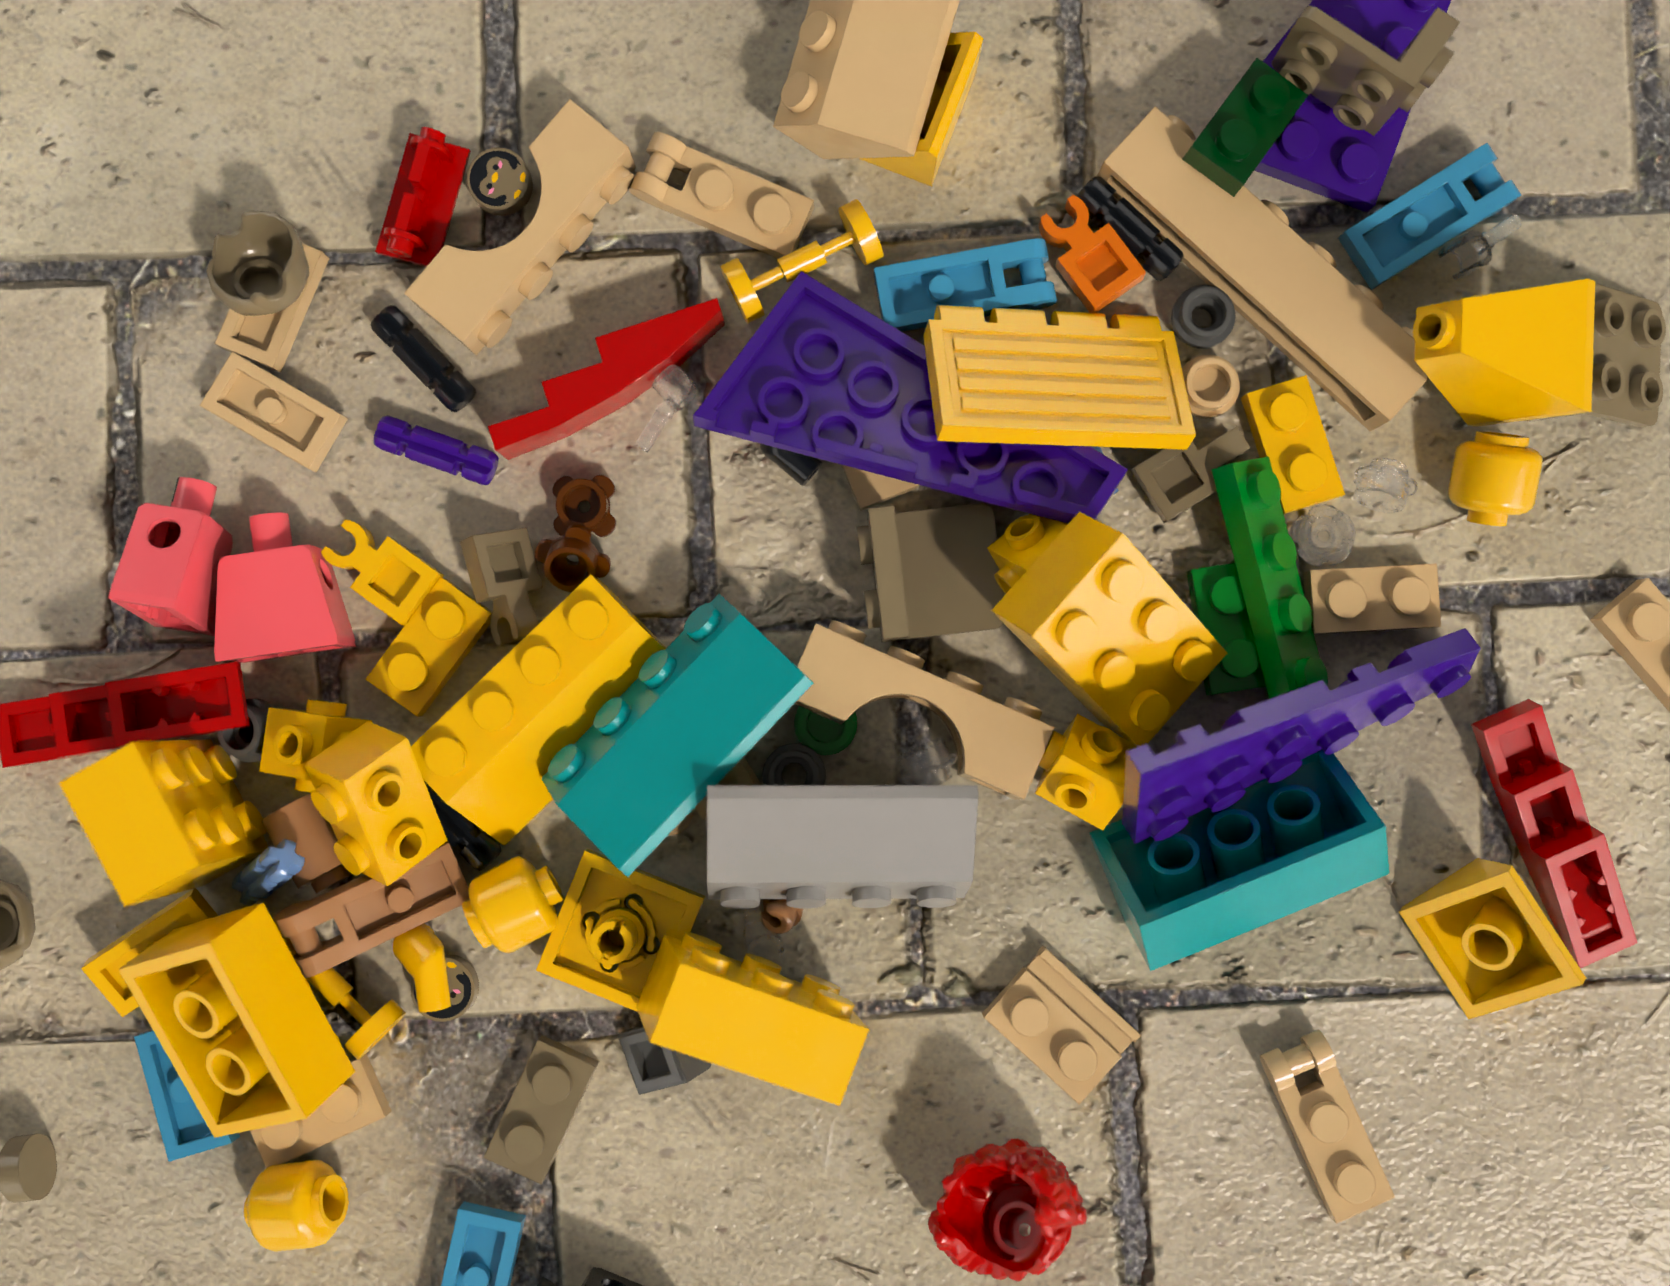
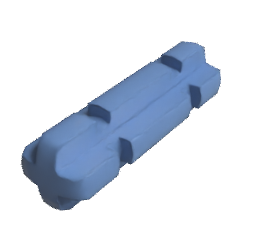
M283 839L277 845V848L269 846L234 877L231 888L241 892L240 903L252 906L259 898L269 897L273 891H276L290 880L293 875L295 876L302 870L305 858L295 853L297 843L292 840Z

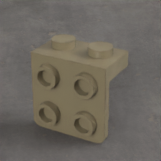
M1307 6L1295 22L1271 64L1279 74L1306 94H1312L1331 107L1335 117L1341 123L1355 130H1365L1375 136L1398 107L1408 113L1426 87L1429 88L1443 71L1454 54L1453 51L1444 45L1460 22L1437 7L1399 57L1394 59L1322 10L1314 6Z
M1595 283L1591 412L1525 421L1586 414L1636 427L1655 425L1658 419V406L1663 398V385L1660 379L1661 343L1666 334V324L1660 305L1655 301Z
M979 503L895 513V506L868 508V525L856 527L861 565H873L875 589L864 591L868 629L880 628L881 642L994 630L1004 624L991 611L1004 597V592L994 577V574L1000 569L987 549L997 540L994 511L989 505Z

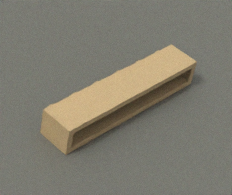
M1155 106L1107 157L1097 176L1102 177L1116 190L1113 196L1118 201L1124 197L1160 230L1157 237L1162 241L1166 238L1170 239L1183 252L1182 262L1207 285L1224 291L1240 315L1366 429L1372 431L1389 422L1429 379L1414 361L1415 340L1413 338V329L1408 327L1401 328L1383 312V303L1374 292L1365 286L1353 285L1336 269L1335 259L1325 248L1314 242L1307 243L1289 227L1288 217L1276 204L1264 199L1260 201L1244 185L1233 197L1185 162L1182 158L1196 140L1193 131L1180 118L1174 115L1166 116Z

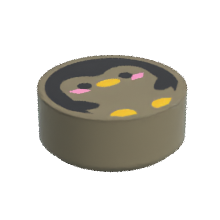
M490 148L481 152L473 159L467 171V186L470 194L476 203L490 214L498 216L514 214L521 210L531 197L533 191L531 173L523 159L509 149Z
M445 954L451 1007L439 1011L421 1013L430 1020L438 1022L454 1020L468 1011L477 999L479 993L478 975L467 960L457 955ZM412 979L411 997L418 1010L414 979Z

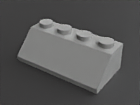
M978 785L707 786L708 900H721V906L731 909L757 907L760 905V899H786L787 906L800 909L822 907L826 904V899H852V905L859 908L885 907L891 904V899H917V905L926 908L952 906L956 904V898H965L973 882Z

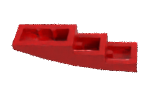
M715 298L595 337L602 362L542 381L541 383L549 406L488 426L495 451L507 460L513 459L566 438L626 406L678 369L725 326L718 299Z
M231 662L105 682V685L51 693L46 697L0 704V754L2 768L119 750L135 741L176 740L250 726L241 663Z
M1527 699L1472 723L1471 726L1489 778L1518 850L1560 939L1579 968L1581 969L1637 944L1636 935L1605 834L1589 823L1573 769L1559 762L1542 705Z

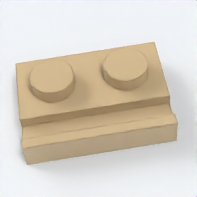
M1042 945L1037 951L1038 954L1026 967H1023L982 1012V1015L1080 1105L1122 1058L1121 1054L1133 1041L1136 1042L1141 1034Z

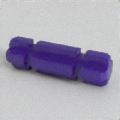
M389 415L383 416L380 419L374 434L373 443L381 450L398 456L405 453V457L412 461L453 475L461 472V476L465 479L482 485H489L498 467L499 457L490 450L476 445H472L469 449L464 441L418 425L412 429V425L408 424V422Z

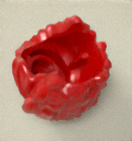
M1012 1138L1002 1146L993 1143L985 1144L982 1148L975 1150L974 1153L956 1158L953 1164V1173L946 1175L942 1179L944 1194L937 1201V1209L933 1210L928 1218V1227L933 1234V1239L938 1249L944 1251L956 1266H960L970 1273L976 1271L980 1275H991L992 1278L997 1280H1004L1008 1277L1015 1282H1020L1026 1277L1027 1273L1033 1275L1044 1273L1058 1259L1071 1239L1072 1226L1084 1225L1087 1220V1212L1082 1205L1083 1198L1078 1193L1077 1183L1069 1179L1066 1166L1061 1161L1056 1160V1157L1044 1146L1032 1147L1023 1139ZM1030 1226L1031 1231L1028 1235V1227Z

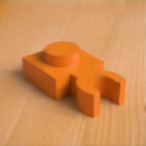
M1072 195L1067 198L1065 209L1073 218L1074 224L1068 228L1058 227L1046 213L1040 218L1039 231L1042 238L1048 244L1065 249L1066 253L1057 259L1055 267L1089 313H1097L1144 279L1146 271L1109 223L1093 233L1087 225L1089 221L1087 206L1079 197Z

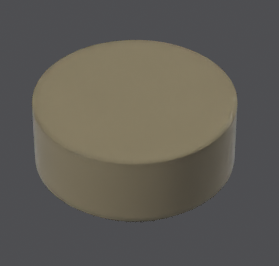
M41 1133L15 1136L9 1139L0 1152L1 1193L8 1201L13 1203L41 1200L49 1194L57 1173L56 1152L51 1140Z

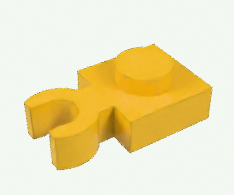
M345 519L340 526L354 536L356 541L354 550L350 554L342 556L340 552L325 546L321 551L322 556L333 566L361 572L350 588L400 625L405 626L440 576L444 577L445 575L389 536L386 537L378 549L375 548L374 538L366 527Z

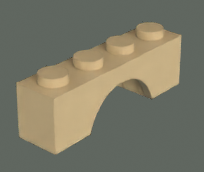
M571 99L566 102L529 146L540 172L541 197L536 214L527 228L509 243L490 250L470 251L445 244L404 293L419 309L476 356L484 346L491 348L502 340L512 325V318L510 317L525 298L532 300L546 288L553 276L551 267L566 250L574 252L586 241L594 226L591 220L607 202L610 205L618 202L628 191L634 179L632 172L636 166L629 147Z
M835 620L831 621L828 628L815 624L797 665V668L814 684L794 703L795 705L809 709L811 712L842 724L858 709L878 700L897 698L919 703L935 713L949 730L957 754L958 776L1011 799H1025L1054 730L1053 726L1039 721L1042 714L1040 709L1012 697H1007L1004 705L980 695L984 687L982 684L955 672L949 671L946 679L922 670L925 660L904 649L890 646L887 654L864 645L863 643L867 635L847 624Z

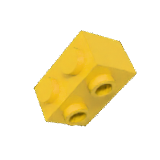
M367 721L304 764L315 788L311 791L312 802L318 812L330 822L338 840L333 845L334 852L341 864L354 875L362 873L385 886H389L448 841L407 737Z

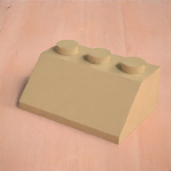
M810 0L805 20L800 27L799 40L789 74L781 91V101L773 127L822 159L914 157L960 0Z

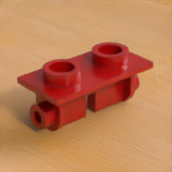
M421 127L419 135L409 133L375 252L377 254L425 267L428 266L444 246L470 156V149L446 143V135L433 128Z

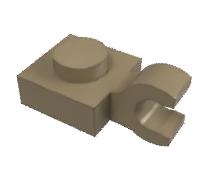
M1236 426L1199 450L1193 441L1187 450L1163 449L1133 467L1131 472L1165 524L1217 492L1211 469L1228 464L1244 454L1245 451L1250 449V446Z
M527 527L472 535L460 541L476 603L493 600L490 627L496 645L500 646L521 641L522 637H526L538 625V619L531 606L528 594L543 588Z

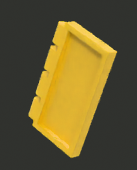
M937 305L934 320H928L923 338L937 441L1187 450L1196 436L1174 331H1162L1158 316L1113 314L1110 328H1108L1104 313L1053 311L1050 325H1047L1043 310L992 308L989 322H985L982 307Z

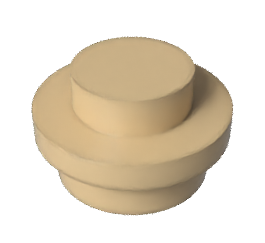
M1201 355L1191 359L1182 367L1193 416L1204 419L1215 418L1227 412L1234 405L1239 395L1240 381L1236 370L1227 360L1216 355Z

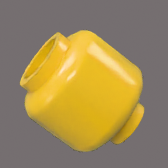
M1476 431L1474 440L1463 442L1457 446L1448 488V497L1456 506L1468 509L1467 521L1490 526H1506L1508 515H1520L1533 509L1543 461L1539 452L1528 447L1529 437L1499 432Z
M517 856L475 877L468 888L469 899L462 902V909L472 932L484 948L494 945L495 948L504 953H512L555 929L558 917L555 904L564 900V896L556 878L547 865L536 870L527 859Z
M316 1159L272 1165L264 1169L256 1177L245 1200L244 1218L261 1247L270 1251L277 1252L320 1246L325 1244L335 1234L337 1228L346 1217L349 1204L347 1187L343 1179L335 1173L333 1168L321 1160Z

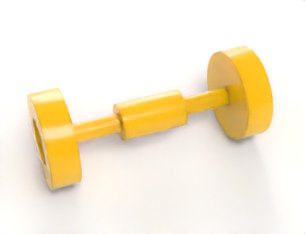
M858 199L839 207L840 218L846 233L822 245H819L817 240L777 259V267L751 280L738 258L720 266L727 286L747 324L765 316L756 291L782 278L787 283L793 281L801 271L807 274L827 264L825 257L851 244L865 266L883 258V250L877 233L867 212Z
M283 938L291 954L294 955L296 951L290 938ZM333 967L315 976L306 978L334 1007L340 1003L362 1025L344 1045L357 1060L370 1051L406 1014L391 999L371 1016L349 994L354 988Z

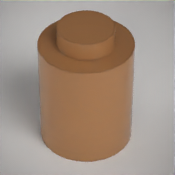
M311 793L281 807L262 820L276 848L283 839L292 840L297 843L295 853L305 858L302 870L295 876H292L298 889L311 884L315 893L318 894L351 876V873L341 864L334 852L333 845L338 840L330 822L314 806Z

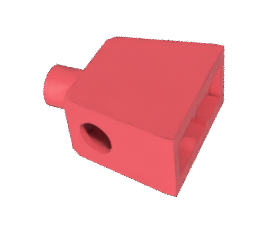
M178 477L171 506L143 503L138 507L108 599L154 627L215 636L218 562L221 557L231 555L233 546L232 535L210 517L217 490L215 485L200 479Z
M264 513L249 517L253 552L223 556L218 562L214 643L215 662L247 663L356 647L353 630L333 567L322 556L321 551L323 549L313 545L293 546L288 513Z

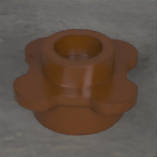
M597 475L592 480H574L570 476H563L554 483L552 492L556 497L558 516L554 519L553 526L560 536L565 534L569 526L575 524L588 528L590 532H594L598 537H607L615 530L616 519L611 515L610 498L615 494V485L610 478L605 475ZM582 501L590 503V509L585 513L579 510V504Z
M575 524L569 526L564 535L553 541L549 539L541 540L535 549V557L538 562L544 564V572L549 582L566 592H573L590 574L597 578L605 577L611 567L610 558L606 554L599 553L591 542L590 530L582 525ZM575 555L578 557L579 561H571L567 558V556Z

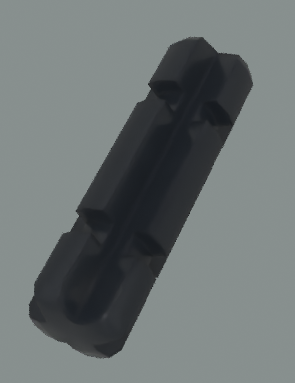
M1096 176L1091 179L1077 195L1087 206L1089 218L1092 220L1095 216L1101 220L1100 228L1109 223L1134 257L1140 256L1145 261L1142 267L1156 280L1162 281L1167 278L1181 263L1184 257L1183 252L1170 239L1166 238L1162 241L1157 237L1160 230L1124 197L1118 201L1113 196L1116 190L1102 177Z
M390 305L384 308L371 322V329L389 347H393L392 351L430 390L435 388L433 394L447 409L456 413L466 407L476 395L473 385L458 370L453 372L455 367L418 328L413 329L414 324L397 306Z
M425 782L448 842L453 847L459 845L462 849L459 854L475 870L480 871L486 868L499 856L502 851L501 846L493 837L484 831L481 832L477 828L478 826L446 804Z

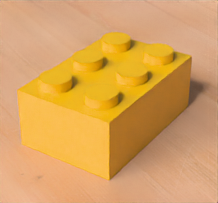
M1081 512L1077 513L991 610L1101 723L1136 747L1150 742L1227 654L1225 649L1122 532Z
M211 739L131 742L59 782L63 793L124 907L205 886L259 856L269 847L263 837L267 831L262 823V815L250 801L243 800L232 780L236 778L237 773L230 756L221 746L214 745Z
M263 902L175 928L118 969L214 1138L307 1119L356 1072L341 1045L340 1039L334 1033L311 991L310 984L304 978Z
M685 932L683 940L664 935L636 1006L649 1042L838 1106L841 1105L869 1028L853 1011L855 1004L839 995L841 990L839 986L809 974L804 975L802 983L780 975L782 969L780 965L754 954L746 953L743 962L720 954L722 948L720 944L698 934Z

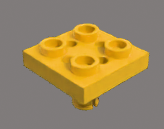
M586 849L558 914L557 925L550 934L536 971L638 1012L636 1006L658 951L650 953L656 946L655 937L659 939L660 944L664 935L683 940L685 932L691 933L705 895L638 868L627 877L605 855L591 849ZM629 894H638L643 900V906L639 904L637 899L631 898L628 901V905L636 911L628 909L626 906L627 896ZM593 911L600 915V919L596 923L595 928V918L593 916H589L586 919V921H584L587 912ZM647 936H648V941H647V947H646V948H647L648 951H646L645 948L643 947ZM619 963L617 969L612 971L607 970L611 969L613 967V964Z

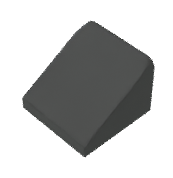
M643 1024L618 1034L639 1095L688 1083L711 1067L710 1062L649 1042Z

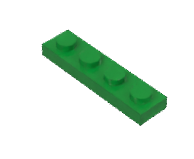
M1269 456L1235 462L1211 469L1269 699L1321 680L1328 686L1327 669L1320 659L1311 625V606L1304 597L1296 566V547L1293 539L1288 534L1280 502V484L1272 471Z

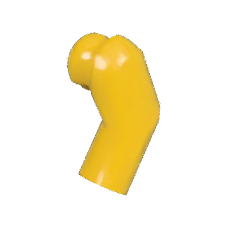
M424 923L393 938L395 957L414 979L418 1012H433L451 1007L444 946L432 928Z

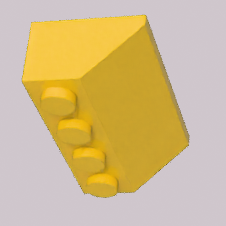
M590 574L411 746L424 781L446 804L503 846L507 845L553 801L552 796L541 779L548 772V767L553 757L563 747L575 744L593 725L594 718L599 709L610 699L620 697L639 677V671L645 661L657 651L665 650L666 647L600 579Z

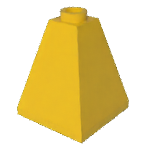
M1582 279L1417 307L1416 320L1413 325V338L1415 340L1414 361L1469 426L1478 427L1591 412L1595 281Z

